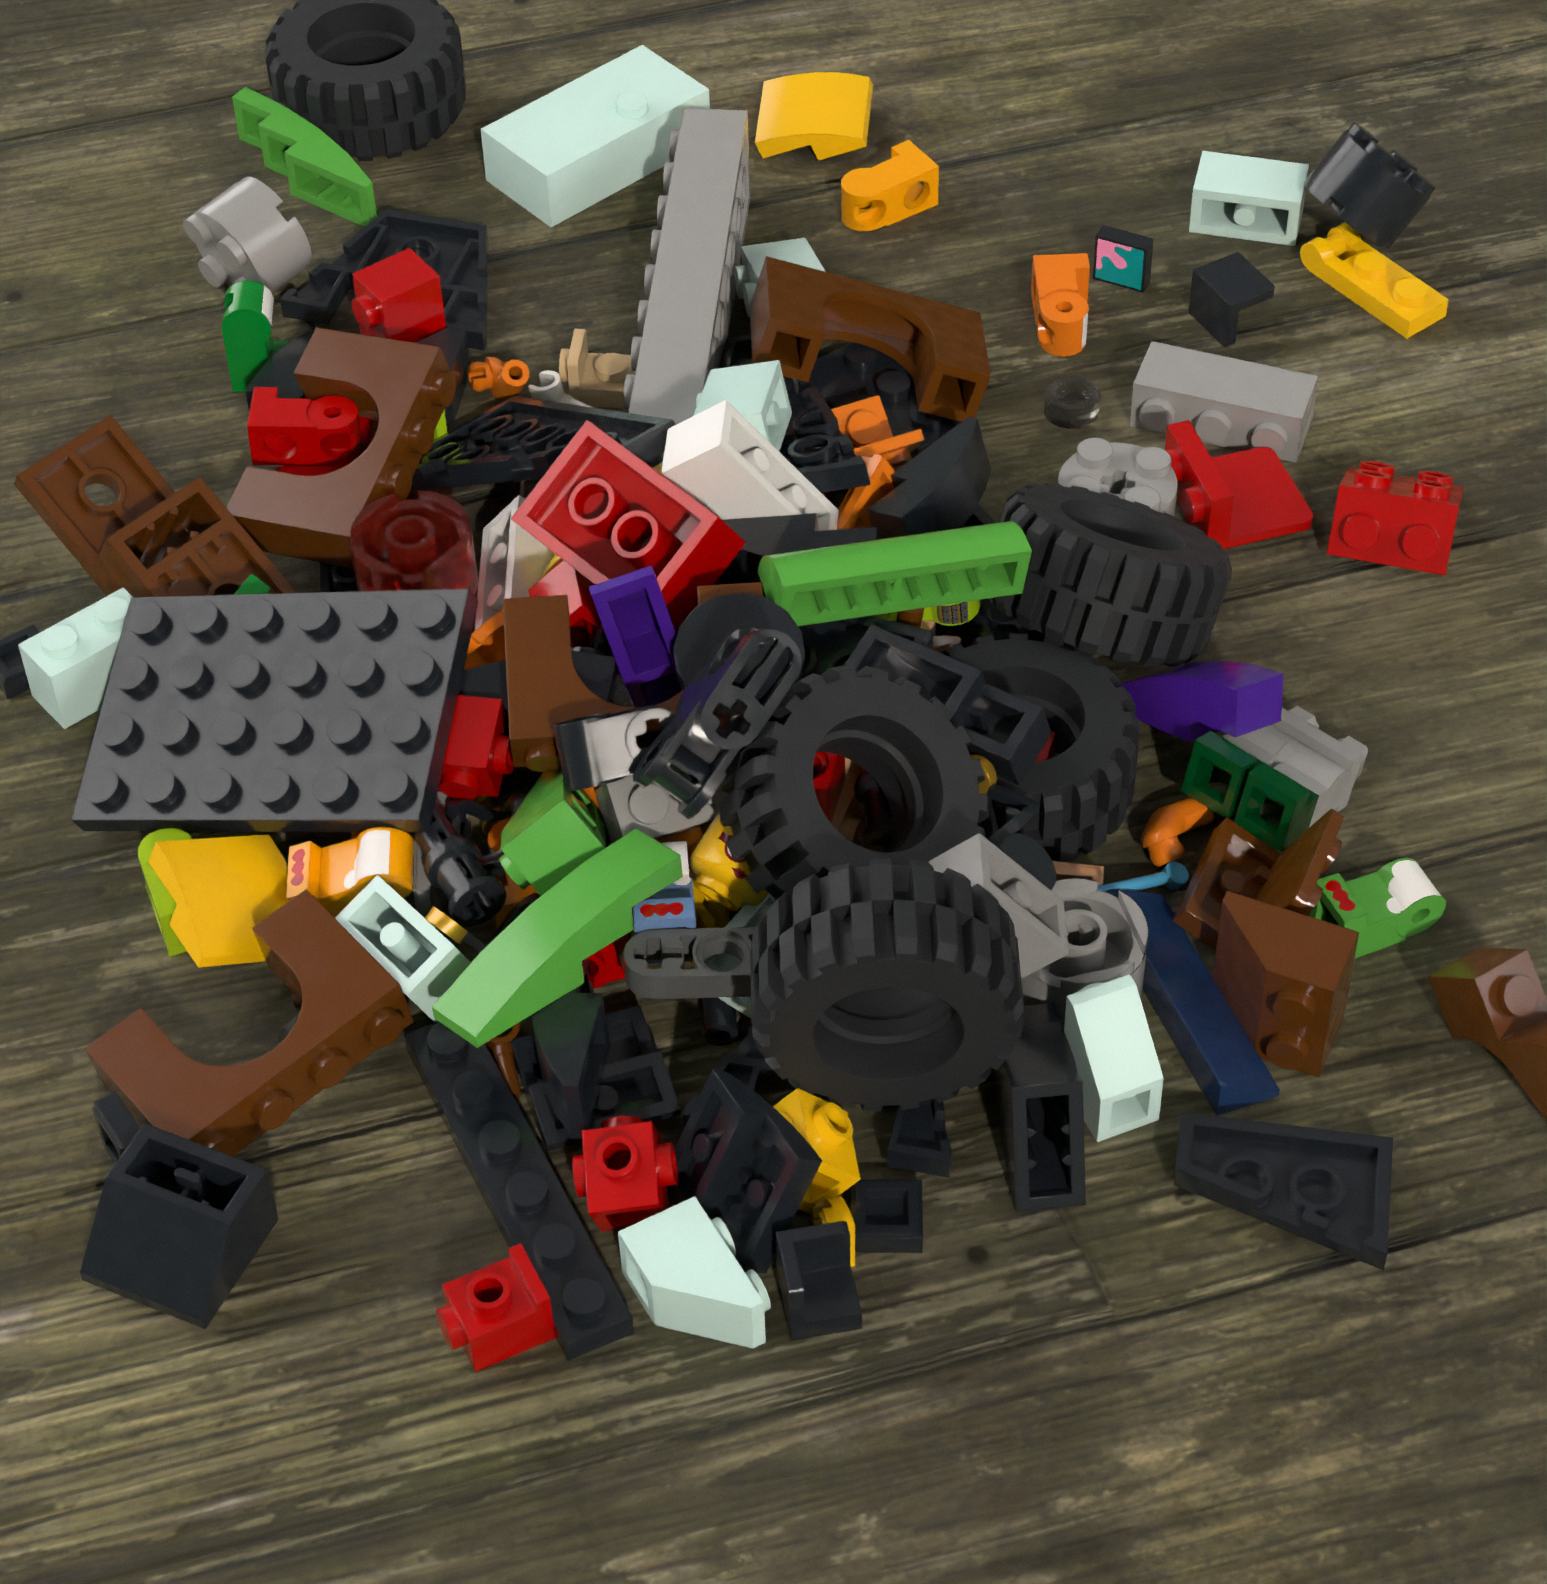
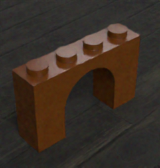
M765 257L750 303L752 364L779 360L784 377L809 382L822 341L841 340L858 343L888 355L910 373L915 384L918 411L959 422L964 421L968 417H976L991 377L980 312L772 257Z
M316 327L294 371V375L306 398L317 400L324 396L338 395L353 400L358 407L360 417L379 422L375 437L368 448L356 460L328 474L302 476L247 466L226 508L263 552L369 571L378 550L382 549L388 540L390 524L401 501H404L411 491L412 477L423 454H426L433 444L434 430L445 407L450 406L455 397L456 379L449 368L441 348L438 346Z
M762 582L697 586L698 606L719 595L747 593L763 597ZM568 595L503 599L509 731L514 767H527L538 772L554 771L562 767L552 725L604 712L616 713L638 707L620 706L601 699L592 693L577 675L572 659ZM682 690L669 700L656 705L668 709L675 715L676 706L684 691ZM713 711L712 714L719 719L720 726L724 718L719 717V713ZM655 718L645 721L647 726L646 732L636 736L637 745L646 744L650 747L653 741L665 729L657 724Z
M307 890L301 892L252 928L268 967L302 1001L296 1024L287 1037L273 1050L257 1059L238 1065L213 1066L203 1064L182 1053L142 1008L85 1048L104 1086L110 1093L117 1092L140 1127L146 1123L235 1157L238 1152L262 1134L281 1126L293 1111L320 1091L340 1082L348 1070L375 1050L391 1044L397 1039L403 1029L414 1022L400 984Z

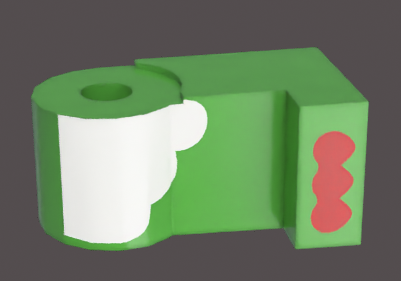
M1402 858L1386 864L1375 873L1345 882L1339 873L1318 879L1317 885L1323 891L1309 917L1335 925L1338 923L1341 927L1359 932L1355 958L1406 941V938L1427 930L1443 915L1446 908V900L1414 859Z

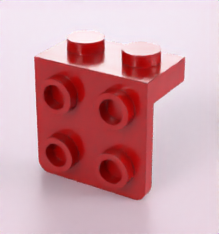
M1189 420L1167 425L1165 451L1171 457V467L1177 477L1176 503L1189 525L1203 531L1207 538H1214L1221 544L1222 549L1305 531L1312 526L1313 512L1273 449L1258 447L1211 458Z
M1363 460L1360 461L1359 468L1349 467L1339 484L1327 554L1446 575L1464 487L1454 485L1453 476L1436 471L1421 470L1418 472V478L1394 474L1395 466L1378 461Z

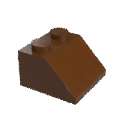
M1227 891L1222 901L1213 980L1261 1059L1273 1062L1283 1069L1297 1070L1320 1077L1344 1019L1359 932Z

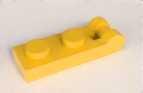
M1346 222L1332 228L1328 232L1327 238L1316 237L1301 246L1300 257L1302 263L1311 273L1406 339L1446 317L1448 298L1362 241L1360 233Z

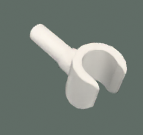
M546 370L539 373L542 387L528 386L530 396L533 399L592 407L576 400L573 396L565 394L561 377L555 371Z

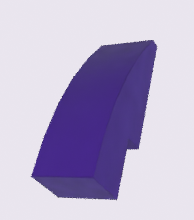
M652 565L590 586L589 590L634 707L656 705L680 693L683 689L677 681L673 650L677 633Z
M1225 660L1197 661L1171 667L1121 684V687L1124 686L1131 694L1136 705L1135 716L1139 721L1188 742L1196 740L1210 731L1214 733L1221 731L1233 737H1238L1281 721L1283 673L1254 664Z

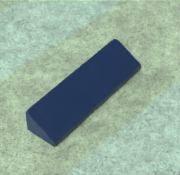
M1122 889L1105 891L1117 898L1118 890L1131 897L1145 916L1148 926V942L1143 990L1216 1116L1279 1096V1087L1185 931L1173 922L1175 915L1164 896Z

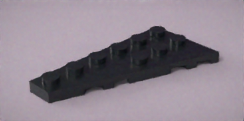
M751 335L726 339L719 368L752 364ZM784 377L792 415L780 453L821 493L871 485L866 463L861 455L856 456L852 441L848 435L841 433L836 416L817 387L811 386L810 379L809 382Z
M513 396L434 439L430 450L423 454L412 477L411 491L500 482L503 485H510L521 480L541 479L586 420L590 421L653 468L663 462L667 431L675 426V423L672 419Z

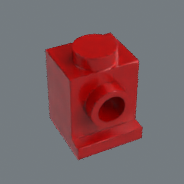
M521 1243L508 1248V1258L442 1285L445 1306L436 1310L440 1329L452 1351L463 1347L475 1372L555 1339L550 1296Z

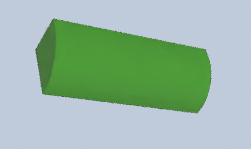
M1013 521L766 555L760 560L758 574L766 598L786 610L797 626L1022 594L1032 550L1020 526Z

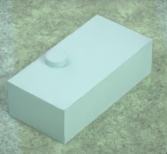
M641 45L481 128L486 181L549 227H553L664 167L665 162H670L669 141L671 130H680L684 108L710 109L709 89L644 45Z

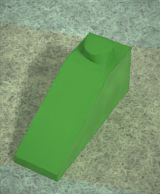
M562 768L543 772L501 832V850L504 855L499 858V861L510 878L521 889L524 890L529 885H532L538 894L542 896L583 862L606 848L605 825L602 813L582 789L567 791Z

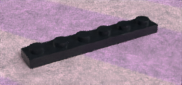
M439 1021L404 1034L407 1052L508 1247L511 1248L520 1243L522 1244L550 1296L555 1338L567 1361L633 1334L634 1327L631 1313L486 1045L483 1044L476 1048Z

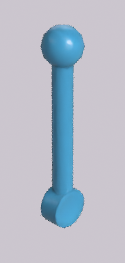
M1172 861L1159 873L1100 885L1098 890L1103 892L1110 889L1138 891L1160 885H1165L1171 890H1178L1189 879V873L1184 865Z

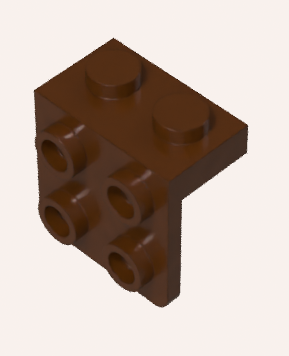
M1330 809L1281 853L1229 818H1226L1214 829L1173 922L1216 950L1222 901L1227 891L1308 916L1316 906L1323 891L1317 885L1319 876L1332 864L1341 849L1342 841L1336 838L1344 816L1334 809Z

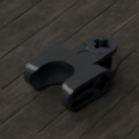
M736 627L725 632L682 693L676 706L675 716L653 741L640 760L634 772L633 781L642 788L649 786L652 782L680 801L678 812L687 819L697 815L726 777L727 773L725 771L736 754L758 736L800 674L803 661L801 652L789 634L774 629H756L752 627ZM717 705V712L724 717L720 726L719 719L712 714ZM670 764H673L689 775V781L672 770Z

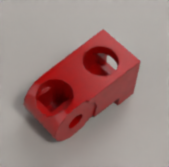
M254 387L247 422L252 465H338L352 461L360 454L362 442L358 407L353 400L338 395L324 396L317 400L279 398L278 387Z

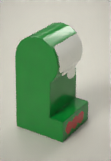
M245 280L236 282L225 293L222 335L233 392H245L260 369L278 350L289 343L288 340L273 341L271 325L274 298L271 291L265 285L256 281Z

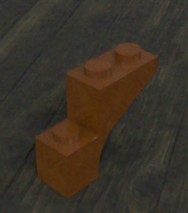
M1480 947L1429 975L1428 978L1452 1038H1462L1476 1042L1495 1054L1508 1067L1547 1121V998L1528 949Z

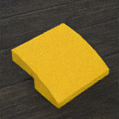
M814 72L783 76L764 81L755 144L762 158L811 145L819 161L866 147L873 83L870 77L838 72Z
M270 835L156 841L148 863L177 904L169 925L198 968L266 961L252 928L289 902L286 899L288 865Z

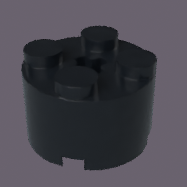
M1353 122L1306 179L1304 186L1324 205L1330 198L1329 204L1339 213V218L1375 244L1389 249L1430 199V195L1436 187L1417 172L1418 168L1395 150L1389 153L1378 144L1379 140L1356 122Z

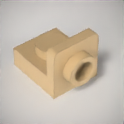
M575 328L570 349L562 348L559 358V375L562 382L569 384V395L592 407L625 409L626 374H636V371L631 369V355L588 353L586 329Z

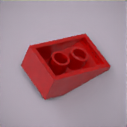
M588 420L582 425L511 517L512 521L595 585L652 565L676 633L683 621L698 606L697 586L714 585L746 544L717 515Z

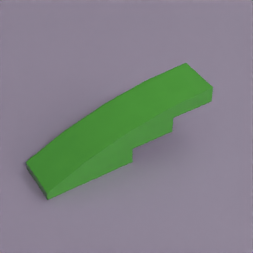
M244 87L232 96L239 140L262 149L265 167L288 177L292 196L363 227L377 217L372 181L352 157L322 130L284 105L247 87Z
M634 829L586 860L529 905L477 955L433 1005L434 1018L478 1048L585 983L582 961L634 930L632 907L683 877L681 855L640 830Z

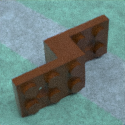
M111 415L22 471L16 477L14 483L16 488L106 596L121 588H124L132 597L208 596L221 592L234 595L251 573L271 588L268 594L297 593L201 477L175 492ZM94 483L106 485L114 492L116 502L110 506L96 505L86 496L85 487Z

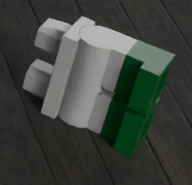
M1299 706L1288 711L1282 708L1280 722L1238 737L1226 734L1221 737L1210 731L1197 738L1181 791L1224 818H1230L1236 814L1234 820L1236 824L1282 852L1330 809L1339 812L1347 806L1354 782L1361 775L1368 749L1366 745L1350 736L1337 740L1319 730L1315 716ZM1220 782L1229 786L1225 795L1213 790L1208 784ZM1275 814L1282 818L1279 826H1274L1263 820L1260 815Z

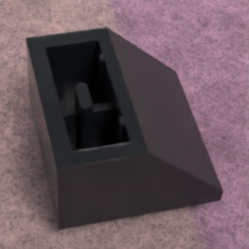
M144 1123L105 1178L80 1270L82 1280L206 1329L279 1220L267 1169Z

